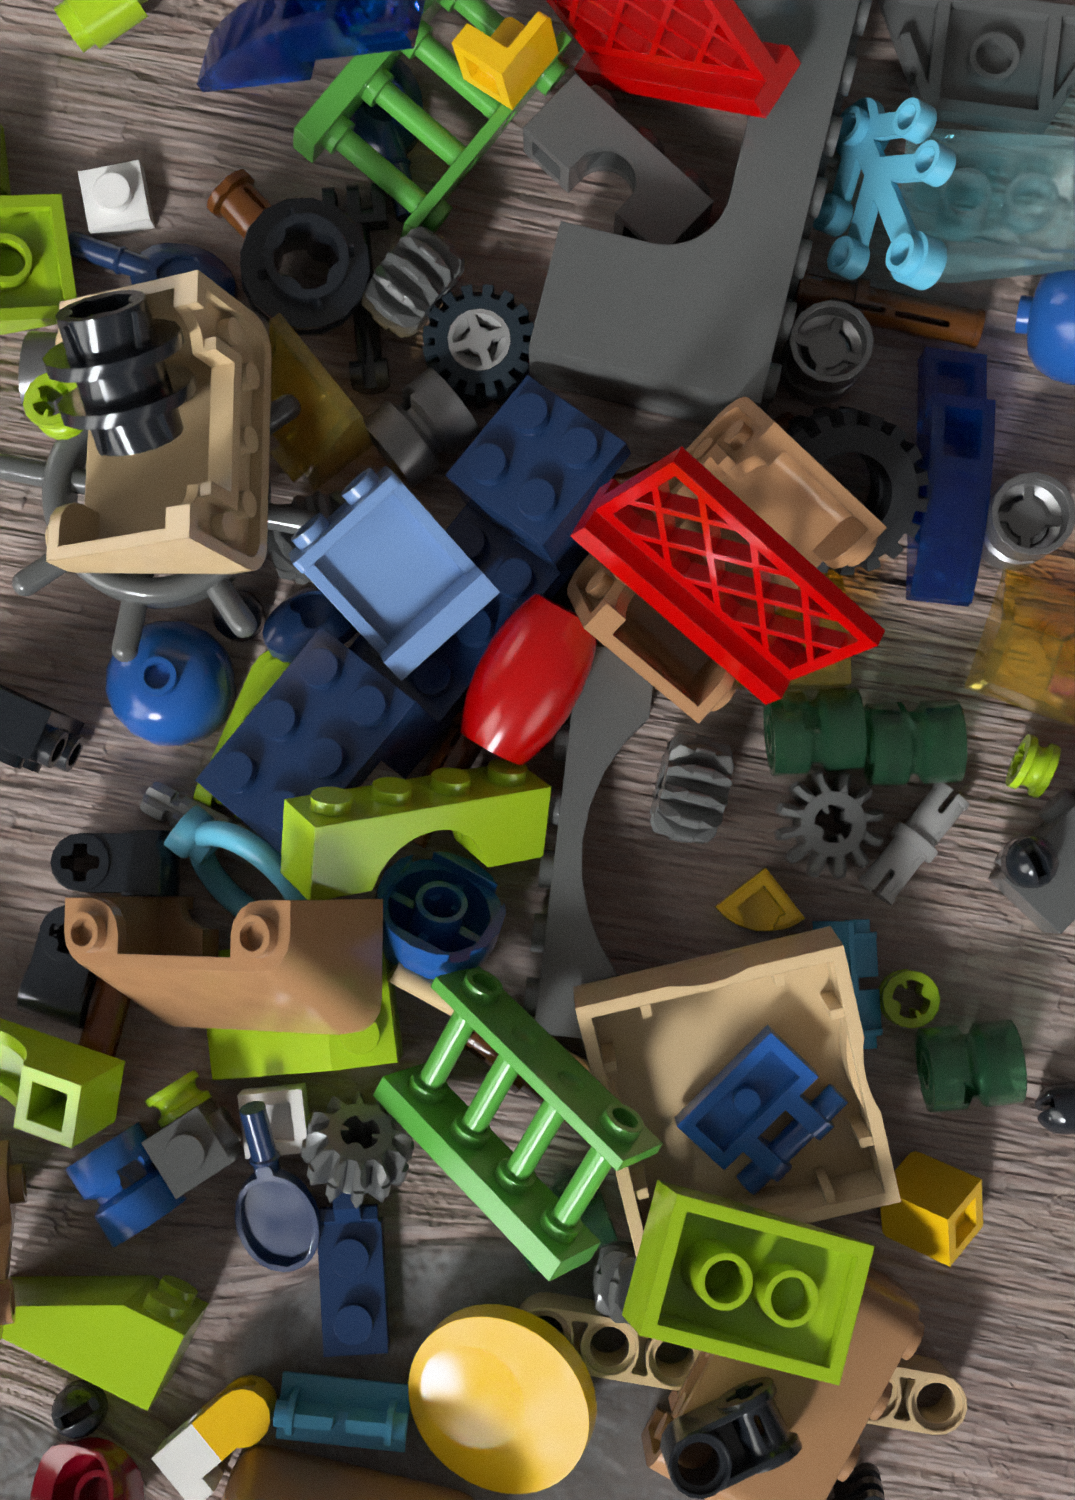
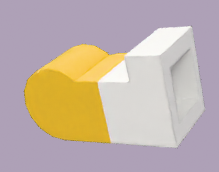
M256 1375L240 1376L229 1383L162 1441L151 1459L184 1500H206L214 1493L224 1474L218 1467V1464L236 1448L251 1447L264 1437L274 1418L277 1394L274 1388L262 1377Z

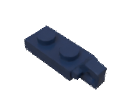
M342 1193L334 1199L333 1206L320 1207L319 1209L321 1230L318 1242L323 1357L389 1353L390 1330L383 1217H379L378 1204L362 1203L356 1209L350 1200L351 1194Z

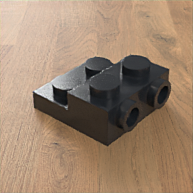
M0 684V762L18 769L24 767L39 773L42 765L48 768L54 766L66 772L70 771L77 762L84 746V738L79 735L85 723Z

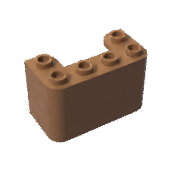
M869 1267L839 1386L700 1351L680 1390H672L668 1397L672 1412L668 1413L656 1406L641 1434L646 1465L670 1479L660 1449L661 1437L667 1425L678 1416L720 1398L728 1390L743 1382L758 1377H770L777 1387V1393L773 1398L788 1431L798 1434L802 1443V1449L798 1455L782 1466L768 1472L755 1474L718 1492L712 1497L704 1499L826 1500L836 1480L845 1481L853 1471L860 1454V1444L857 1441L869 1418L876 1421L886 1409L893 1389V1385L889 1380L901 1358L909 1360L921 1343L925 1325L919 1321V1305L899 1282ZM755 1415L754 1422L759 1433L763 1434L762 1424L758 1416ZM703 1442L689 1444L681 1452L678 1464L691 1469L701 1467L710 1458L712 1446Z

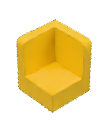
M540 11L532 17L527 25L522 24L513 17L505 18L490 37L467 23L451 42L463 79L511 110L515 108L559 53L551 18Z
M913 1151L894 1171L901 1202L880 1207L882 1232L886 1237L950 1267L983 1227L982 1179L923 1153Z

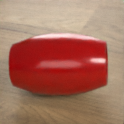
M534 593L507 618L491 639L474 671L466 694L460 731L463 735L486 750L518 765L527 763L551 741L568 719L584 690L593 665L597 646V639L583 628L576 613L539 593Z

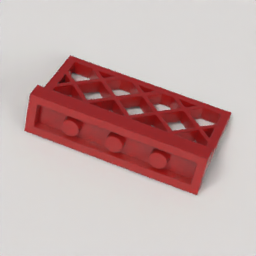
M546 0L585 50L574 70L588 86L596 84L603 89L766 119L801 65L789 45L762 42L734 0Z
M682 446L623 484L612 479L601 486L570 535L578 544L765 705L782 699L790 681L877 647L885 632L883 627ZM673 477L678 478L698 496V499L670 493L668 480ZM674 516L702 523L703 533L676 527ZM720 527L737 531L750 545L721 538ZM725 561L753 568L754 578L726 571ZM770 573L788 577L801 590L771 583ZM774 605L803 613V621L775 614ZM819 617L840 623L849 633L820 626Z

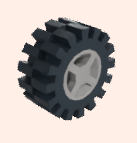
M472 284L461 286L462 295L454 297L450 291L442 297L443 306L440 309L433 306L428 314L429 325H424L422 333L424 342L423 352L427 369L432 368L449 384L465 406L467 401L476 402L477 408H488L487 402L497 400L499 406L505 403L508 399V394L515 391L527 375L529 376V344L534 323L529 321V312L523 303L517 306L514 303V295L505 289L500 296L495 294L494 285L483 284L482 292H473ZM469 351L478 354L479 357L473 356Z

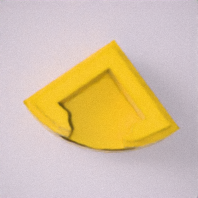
M762 868L714 906L722 916L732 923L755 931L783 930L805 919L767 868Z

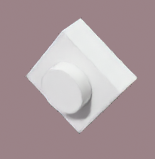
M139 160L78 171L88 230L94 238L101 239L155 228L145 171Z
M306 1083L242 1089L237 1095L239 1109L244 1104L252 1101H262L265 1103L275 1147L280 1152V1155L300 1154L302 1141L308 1135V1122L310 1120ZM241 1120L245 1159H249L251 1156Z

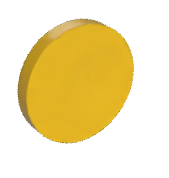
M482 1304L466 1307L452 1313L442 1320L422 1343L414 1357L409 1373L408 1396L415 1424L425 1443L436 1457L455 1474L474 1485L490 1491L504 1494H528L553 1486L574 1469L594 1431L597 1402L593 1382L584 1361L574 1346L556 1328L545 1320L522 1309L500 1304Z

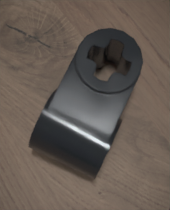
M170 830L123 831V833H78L69 835L59 841L53 850L50 864L52 874L57 882L69 890L88 893H121V896H179L180 857L164 845L167 836L171 832ZM87 849L88 854L99 857L100 863L98 869L88 870L85 876L84 872L74 870L73 864L75 858L85 857Z
M64 905L50 911L40 925L31 962L19 988L17 1009L82 1029L97 975L78 963L71 956L66 946Z
M758 1377L743 1382L728 1390L720 1398L678 1416L667 1425L661 1437L660 1449L670 1479L678 1491L690 1498L704 1499L712 1497L718 1492L755 1474L778 1468L798 1455L802 1449V1443L798 1434L789 1432L773 1398L777 1393V1387L772 1378ZM755 1415L758 1416L762 1424L763 1434L759 1433L754 1422ZM703 1442L712 1446L710 1458L701 1467L691 1469L678 1464L681 1452L689 1444Z

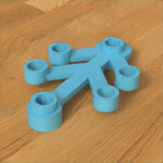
M869 97L861 98L846 108L839 116L843 117L836 150L841 156V161L832 193L824 195L818 218L814 219L813 227L832 237H838L846 231L851 223L848 236H841L832 245L827 258V266L832 273L849 280H854L864 272L870 258L869 243L879 211L891 241L886 253V266L888 270L891 271L893 278L897 282L916 290H926L933 286L941 277L947 262V248L943 241L916 230L898 183L924 182L930 186L939 187L952 175L956 165V154L953 149L935 140L925 141L933 132L937 121V112L933 106L915 97L906 99L896 112L885 113L884 107L880 102ZM903 138L914 144L922 143L913 154L886 156L884 153L889 141L893 139ZM862 169L864 178L853 215L851 201Z

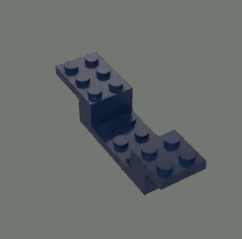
M527 375L446 473V477L463 499L466 506L445 531L500 593L402 681L387 667L379 653L361 634L347 648L320 627L195 781L281 854L284 799L311 795L313 790L320 787H339L343 789L360 787L381 761L406 779L451 724L457 713L464 708L466 694L474 671L491 639L507 618L534 593H539L552 600L569 576L573 574L589 554L570 535L598 489L608 483L630 456L631 452L627 443Z

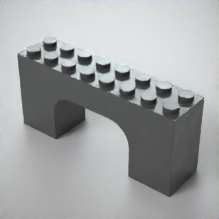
M734 0L762 42L789 45L801 65L766 119L748 116L723 214L702 235L687 242L670 245L649 243L561 221L529 344V376L543 386L706 426L729 404L742 397H749L767 413L769 403H772L782 370V364L771 362V359L780 358L784 341H788L797 309V302L786 300V298L794 299L799 280L803 279L813 242V240H809L814 219L818 218L828 182V179L824 178L829 158L833 157L843 121V117H839L844 97L848 96L858 59V56H854L859 36L863 35L872 0Z

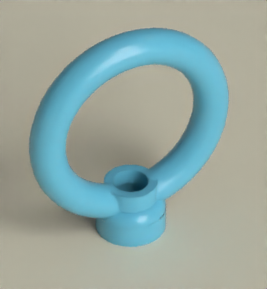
M199 805L192 807L179 820L164 842V845L180 858L189 857L193 869L202 884L234 917L237 916L239 910L256 900L244 892L223 869L215 855V851L219 847L239 855L260 870L275 885L285 900H307L280 873L281 854L258 835L241 826L226 821L214 820L212 815Z

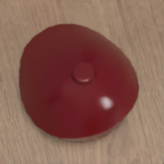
M87 1437L73 1442H56L44 1453L35 1474L30 1500H146L145 1483L140 1469L122 1447L106 1439Z

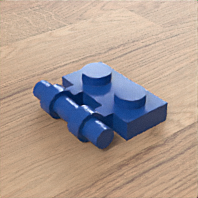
M767 1025L674 1118L676 1126L723 1170L731 1165L742 1153H745L752 1161L736 1177L747 1191L756 1195L771 1179L779 1182L792 1169L789 1161L814 1137L821 1141L835 1127L831 1120L849 1102L832 1084H829L813 1100L805 1097L802 1093L819 1078L815 1069ZM785 1110L794 1118L771 1142L761 1136Z

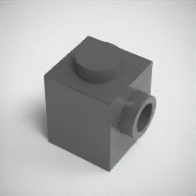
M212 1097L141 1142L176 1199L232 1164L244 1153V1148L239 1142L242 1140V1134L237 1123L223 1106L217 1107Z

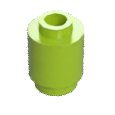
M64 0L53 9L84 53L95 45L101 50L146 19L148 15L141 5L148 0Z

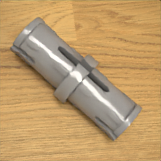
M936 781L932 785L931 791L905 824L898 822L890 832L893 840L868 871L858 879L867 890L871 891L872 889L875 890L889 872L890 877L875 895L888 905H892L895 902L896 896L923 861L926 863L932 862L938 854L934 847L962 812L966 811L970 806L958 793L956 797L951 798L939 813L938 808L953 791L951 787L943 782Z

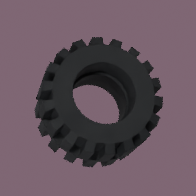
M825 406L812 409L813 415L808 417L799 414L788 421L791 428L786 433L820 465L831 457L846 452L855 453L863 458L868 467L871 480L869 496L864 506L887 527L877 538V544L872 553L862 563L854 567L846 565L843 568L833 569L822 562L817 569L824 573L831 569L839 575H854L855 567L860 566L868 572L881 567L879 557L884 554L893 559L904 551L898 541L904 534L912 538L916 536L921 526L912 522L916 511L926 512L929 498L920 495V486L928 485L929 479L927 470L917 466L916 461L922 458V455L916 444L907 442L904 439L907 433L897 425L885 421L883 417L855 408L839 406V409H833Z

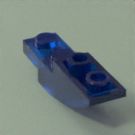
M247 0L229 13L210 34L197 85L202 92L305 81L311 80L316 60L414 49L426 0Z
M926 347L918 358L917 447L922 458L917 460L916 463L918 467L928 472L929 484L920 486V495L929 498L926 512L916 511L912 522L921 526L916 536L912 538L907 535L906 600L968 607L973 600L987 523L995 439L996 400L987 399V354Z

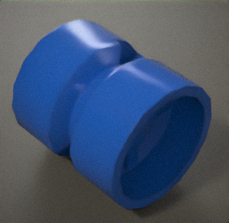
M140 1122L65 1169L83 1200L97 1201L99 1207L94 1218L112 1247L118 1246L144 1230L187 1199L185 1195L176 1199L158 1169L155 1168L153 1161L141 1143L149 1137ZM118 1170L120 1171L121 1175L128 1178L131 1183L124 1189L120 1184V1176L117 1173Z

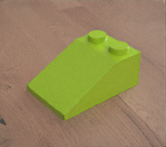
M62 194L0 195V335L57 325L55 315L59 311V303L77 298Z
M230 949L218 950V957H230ZM382 951V1002L380 1013L375 1022L364 1031L332 1035L206 1028L212 1080L336 1071L398 1063L403 1056L396 989L394 984L387 981L393 965L389 963Z
M657 1180L622 1316L640 1336L839 1386L875 1246L724 1197Z
M153 1275L9 1277L14 1285L16 1319L15 1323L3 1326L2 1339L148 1411L176 1373L209 1303L196 1297L198 1291L194 1286L170 1275H164L161 1279Z

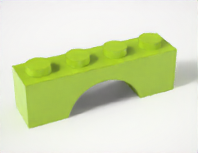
M495 759L490 761L488 766L466 770L439 768L434 770L429 776L411 779L382 777L374 780L372 785L349 789L320 787L313 790L311 795L284 799L280 873L307 900H325L372 891L382 869L400 848L423 834L439 830H452L455 840L488 868L540 858L544 854L551 786L529 771L525 764L518 765L506 759Z
M0 1018V1095L11 1102L16 1109L13 1128L72 1149L115 1122L125 1065L124 1060Z

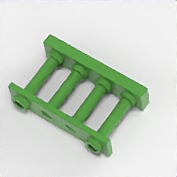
M400 0L295 126L293 148L312 164L324 149L330 154H334L336 151L342 154L411 213L404 223L400 238L405 237L411 229L420 226L427 227L435 233L453 210V207L446 201L534 93L539 90L546 97L566 73L569 65L562 59L572 40L566 32L562 30L556 37L558 55L515 108L511 110L463 79L456 56L432 36L434 28L429 25L430 21L442 7L449 13L455 9L478 30L490 37L505 19L485 0ZM403 54L410 60L415 56L418 57L489 119L467 147L392 83L395 76L389 71ZM364 101L371 107L377 103L450 166L428 194L353 131L355 123L350 118Z
M478 966L472 969L458 970L436 976L430 987L454 1012L426 1063L383 1076L373 1097L548 1281H551L590 1261L599 1247L601 1241L582 1223L581 1216L611 1167L619 1171L657 1154L663 1143L644 1125L642 1118L635 1110L622 1104L503 989L501 982L494 975ZM473 1030H475L498 1053V1056L470 1106H468L448 1086L446 1080ZM519 1074L544 1100L513 1152L491 1130L489 1124ZM565 1120L591 1147L559 1199L536 1176L534 1170Z

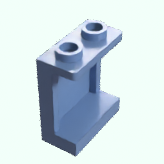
M386 465L377 474L372 468H368L354 478L341 493L346 502L327 519L321 513H318L301 526L291 538L296 547L288 555L292 564L300 573H304L379 653L387 667L402 681L500 592Z

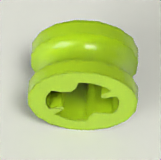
M46 372L38 376L28 386L23 401L25 414L48 437L56 440H67L79 435L83 431L65 426L60 413L53 415L56 411L53 402L77 387L76 383H63L52 380Z
M1028 734L1019 744L1011 760L1005 784L1012 789H1017L1020 785L1027 787L1029 796L1039 798L1045 792L1054 776L1059 763L1061 748L1053 743H1050L1047 747H1042L1038 744L1037 736Z
M908 969L893 971L884 977L878 987L882 1014L886 1019L901 1027L912 1029L922 1027L932 1021L939 1010L940 995L938 987L930 977L922 972ZM913 980L917 983L915 993L924 998L923 1005L919 1011L909 1008L910 1016H901L899 1014L901 1004L892 999L893 992L897 986L907 989L906 981Z
M195 1069L144 1101L148 1108L155 1107L159 1110L160 1119L157 1123L161 1129L212 1097L208 1090L203 1091L197 1087L196 1079L199 1075Z

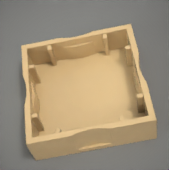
M831 926L573 986L576 1015L591 1074L622 1104L635 1110L642 1118L644 1125L663 1143L657 1154L619 1171L615 1170L636 1259L657 1180L724 1197L806 1224L901 1202L882 1114L871 1094L866 1078L863 1053L864 1034L844 945ZM769 1025L815 1069L819 1078L802 1093L805 1097L813 1100L829 1084H832L849 1103L831 1120L835 1127L821 1141L814 1137L789 1161L792 1169L779 1182L771 1179L756 1195H753L743 1187L736 1177L752 1161L745 1153H742L731 1165L723 1170L676 1126L674 1117L765 1026ZM785 1110L761 1136L771 1142L794 1118Z

